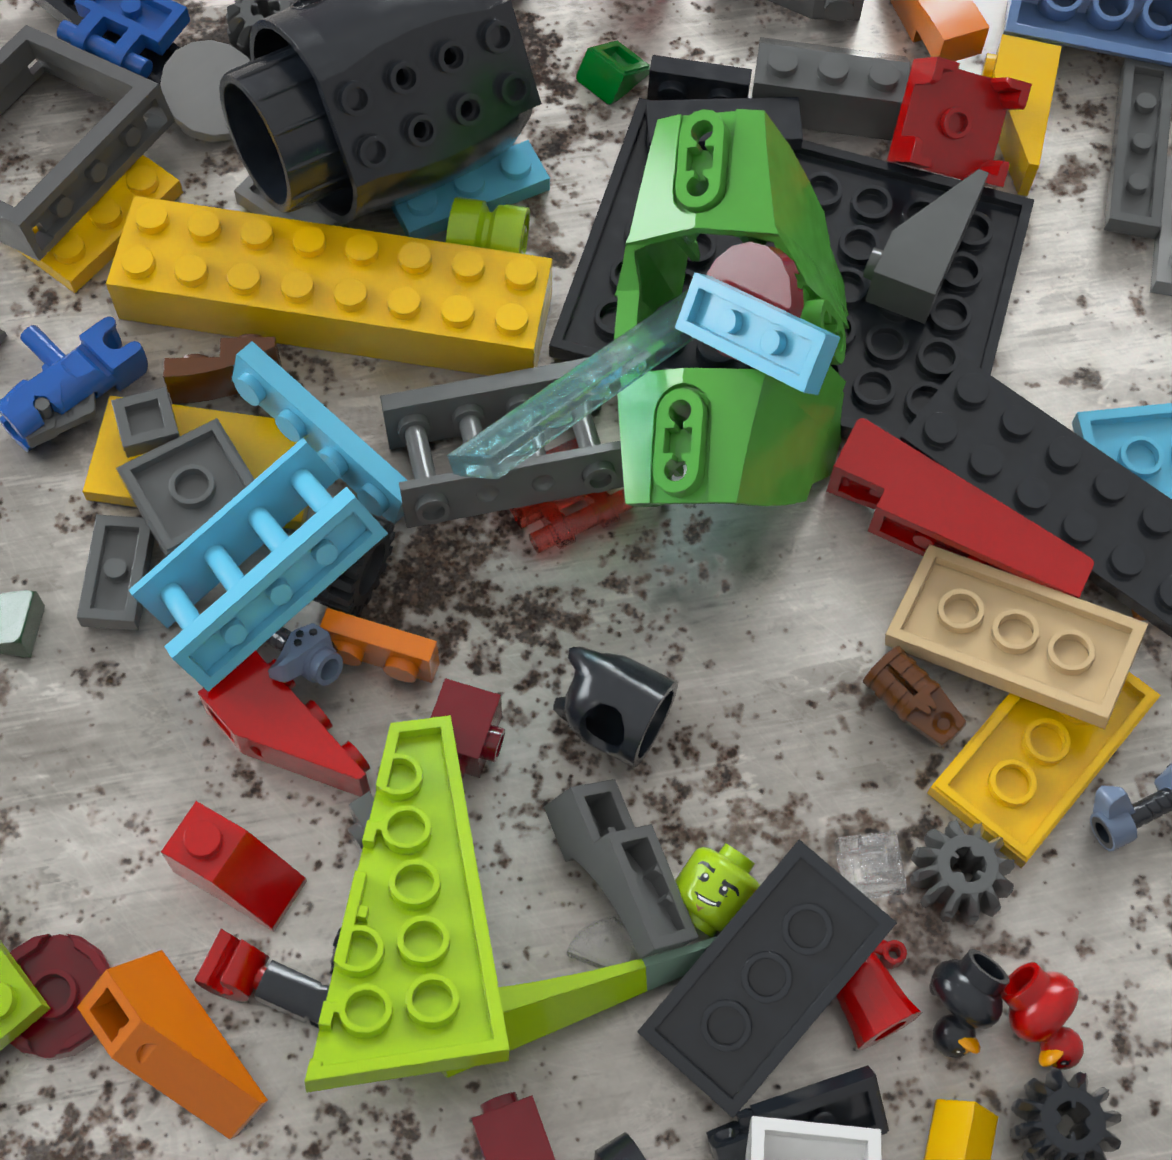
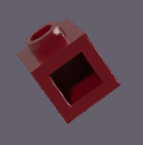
M445 678L430 718L451 715L461 777L464 778L465 774L480 778L486 760L495 763L503 745L505 729L498 727L502 718L501 695Z

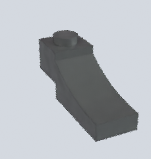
M615 779L570 787L544 806L565 862L576 860L597 882L624 924L639 959L686 946L699 938L652 824L640 827L634 826Z

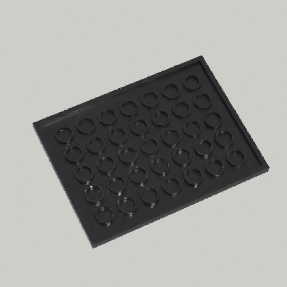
M640 97L549 344V357L572 361L595 356L599 370L614 374L610 349H613L617 312L615 293L622 269L625 243L631 230L648 158L645 107L646 101L652 100ZM803 140L801 150H793L807 175L825 213L830 247L844 282L846 305L849 316H847L849 329H845L846 352L842 365H831L846 381L843 389L841 437L848 438L856 421L860 418H865L900 440L901 435L964 357L991 375L1034 199L988 187L983 188L976 210L928 319L923 324L866 302L871 280L863 278L864 270L874 247L884 250L895 228L959 184L961 180ZM700 233L696 238L700 251V261H691L688 257L682 296L667 301L654 312L657 317L654 323L650 371L677 368L755 369L741 361L722 356L715 348L675 329L694 273L706 275L717 257L731 246L743 243L740 238L735 236ZM767 241V246L775 247L773 242Z

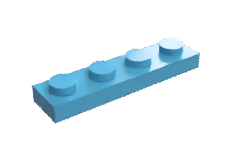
M253 341L236 354L232 381L240 396L253 406L259 405L275 419L278 429L289 440L297 443L304 438L337 477L342 479L357 493L359 501L370 513L377 516L382 515L386 520L391 521L395 525L404 516L399 482L408 480Z

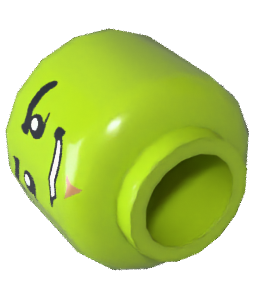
M726 843L719 853L709 847L696 849L675 879L693 925L711 938L715 936L717 931L721 932L760 886L758 881L749 874L755 863Z

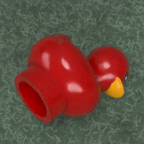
M1035 962L1020 966L1008 976L1010 982L1001 993V998L1009 1006L1008 1019L1014 1034L1025 1042L1040 1043L1038 1061L1042 1067L1051 1066L1060 1070L1075 1067L1084 1054L1083 1041L1076 1031L1063 1025L1077 1006L1079 990L1075 987L1073 980L1061 972H1045Z

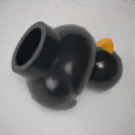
M970 949L961 960L952 959L941 962L936 966L930 980V993L937 996L942 1004L952 1013L940 1018L933 1028V1041L940 1053L948 1057H963L969 1052L978 1054L981 1046L976 1038L975 1029L980 1030L992 1027L999 1021L1003 1012L1001 993L1009 984V977L998 963L978 950Z

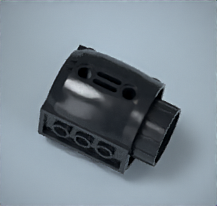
M297 0L283 11L261 19L253 25L250 34L251 61L226 72L221 78L219 85L221 106L232 141L248 174L265 199L281 212H293L315 202L329 217L340 223H349L371 212L385 210L406 202L478 169L507 151L514 144L528 123L533 108L542 104L511 0Z

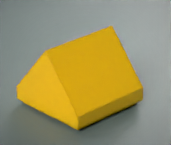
M936 1099L923 1160H991L998 1116L975 1101Z

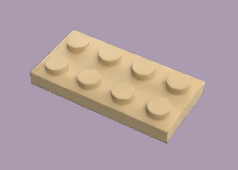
M929 544L885 634V645L891 648L900 646L909 655L1105 729L1141 646L1148 623Z

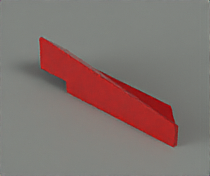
M860 418L856 421L833 466L826 492L875 509L868 532L921 556H924L930 544L1080 598L1094 566V561L1091 557L869 420Z

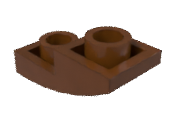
M244 334L237 338H220L219 357L188 354L182 358H164L163 378L172 404L210 401L238 394L232 381L236 354L251 341L282 367L276 338L263 337L257 334Z

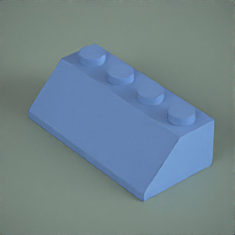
M1007 0L1003 34L1172 67V0Z

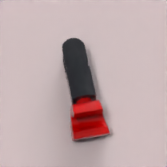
M220 929L194 979L196 984L212 994L239 1002L248 1001L253 990H256L254 996L257 1001L304 1023L309 1021L312 1026L319 1028V1018L323 1002L327 998L329 986L322 985L320 981L274 960L270 962L268 967H265L270 958L267 954L246 941L239 940L232 934Z

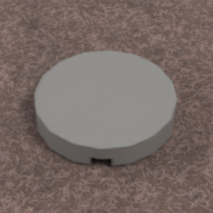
M214 40L191 42L172 54L164 65L160 88L175 119V123L181 127V131L192 138L207 142L232 139L221 106L219 85L221 78L226 72L250 61L246 55L229 44Z

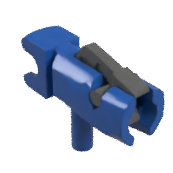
M113 317L103 318L80 334L81 345L67 355L37 325H31L22 332L20 336L21 341L44 363L42 365L43 371L29 381L24 379L20 381L0 400V415H2L0 423L26 452H29L37 445L58 437L59 433L93 419L97 414L96 399L112 387L121 392L147 372L148 360L143 347L137 341L130 342L122 347V341L116 329V320Z

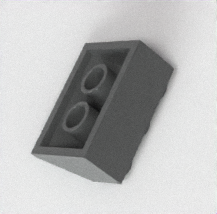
M760 37L751 98L799 97L802 129L892 141L910 75L911 62L906 56Z

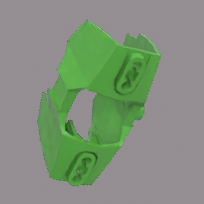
M703 109L695 111L691 115L682 116V114L658 119L642 178L631 230L625 243L623 264L615 293L617 312L613 349H610L614 376L617 383L625 504L634 507H658L664 504L785 506L806 502L812 484L823 480L832 473L838 448L841 444V413L844 399L843 389L846 381L831 366L842 365L846 352L845 329H849L847 323L849 313L846 305L844 282L830 247L825 213L793 150L765 110L736 109V111L716 113L713 110ZM713 131L710 138L705 141L707 151L702 150L698 144L700 138L705 133ZM700 233L735 236L740 238L743 243L754 242L766 245L767 241L773 242L776 248L781 249L794 261L799 274H795L797 286L803 289L804 296L801 319L840 337L818 395L803 393L757 369L677 368L650 371L654 323L657 317L654 312L667 301L682 296L688 257L691 261H700V251L696 241ZM683 465H686L687 471L684 477L678 481H672L673 475L675 477L683 476Z

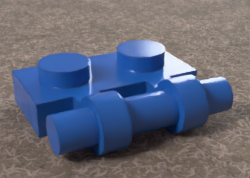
M75 0L74 3L78 15L84 19L79 25L63 20L58 26L57 37L77 48L148 78L151 74L153 63L151 60L141 56L140 53L144 48L163 55L190 22L187 7L173 0ZM107 30L122 36L116 44L102 37Z

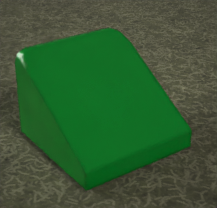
M617 40L589 47L576 74V79L602 101L610 105L620 100L649 75L650 65Z

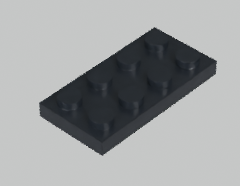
M799 839L637 1032L734 1118L736 1113L747 1103L897 922Z

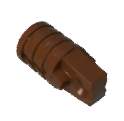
M896 646L871 668L863 679V683L869 689L871 688L875 692L874 694L880 700H883L886 706L892 712H895L903 723H907L938 747L944 748L964 729L966 720L941 689V685L932 680L929 674L924 669H921L912 657H908L900 646Z

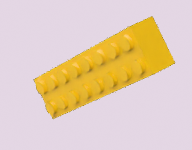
M134 195L106 286L118 318L123 320L239 337L244 334H257L263 337H275L276 343L490 376L538 366L552 297V258Z

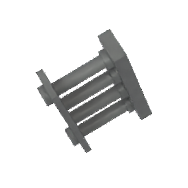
M595 356L380 396L389 449L407 446L413 471V480L399 482L407 528L437 524L459 518L624 487L621 441L601 444L591 414L593 411L602 410L600 370ZM569 416L579 448L546 454L537 422ZM516 426L524 459L492 465L483 432ZM461 436L469 469L436 475L429 442Z

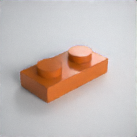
M330 608L326 609L319 627L330 633L331 641L337 647V653L341 655L344 664L359 666L362 662L383 668L387 675L399 681L412 683L417 678L430 683L433 682L440 664L437 641Z

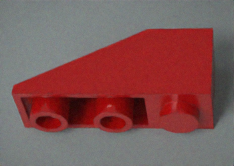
M255 650L209 692L204 687L197 692L207 714L242 754L359 797L370 791L365 773L370 769V766L360 751L349 741L341 746L328 732L333 725L324 711L313 700L303 704L291 691L296 686L294 680L279 682L269 677L268 669L277 661L276 659L267 664Z

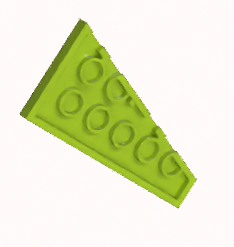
M451 715L390 723L376 781V794L370 819L367 820L362 839L363 848L359 865L354 873L333 960L334 969L319 1018V1032L312 1059L309 1060L304 1081L306 1093L509 1061V1043Z

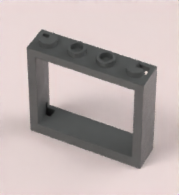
M25 25L0 49V116L44 72L116 104L15 207L0 200V242L40 262L175 122V119L158 83ZM36 59L37 62L29 69L28 65ZM35 226L39 230L36 234L32 230Z

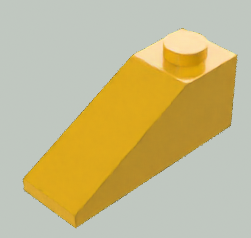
M1002 34L996 54H986L981 75L989 78L1010 77L1032 84L1025 109L1007 110L998 141L1004 160L1009 162L1008 171L1017 194L1028 196L1040 165L1062 47Z

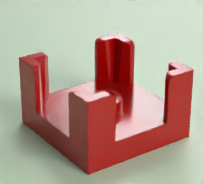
M941 57L914 59L887 161L961 181L980 169L989 173L984 186L1003 188L1009 169V162L994 160L1006 112L1007 110L1025 109L1032 84L1010 77L989 78L959 69V62Z

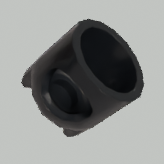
M585 647L569 648L568 659L575 669L574 677L566 696L555 699L553 710L562 719L567 721L568 727L583 742L632 767H637L646 757L665 723L676 696L678 682L624 655L600 653Z

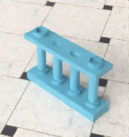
M304 438L299 440L129 589L131 595L167 629L174 622L178 623L182 631L164 647L171 658L208 692L388 534L347 486L334 498L327 492L326 489L339 478ZM309 505L316 514L291 536H288L282 528ZM265 544L271 553L244 575L238 566ZM221 582L227 592L200 615L194 605Z

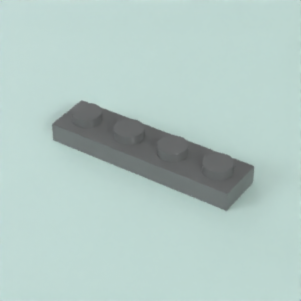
M1125 58L1121 67L1104 223L1105 231L1155 239L1161 228L1172 108V67Z

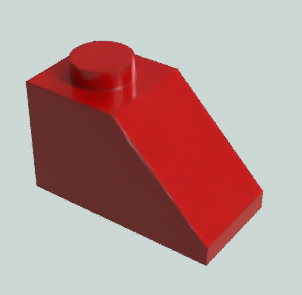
M198 801L193 804L161 850L163 857L174 873L273 932L307 882L306 877L250 832Z

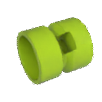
M457 196L454 198L449 215L446 242L526 254L530 209L524 206L499 204L493 212H490L484 200Z

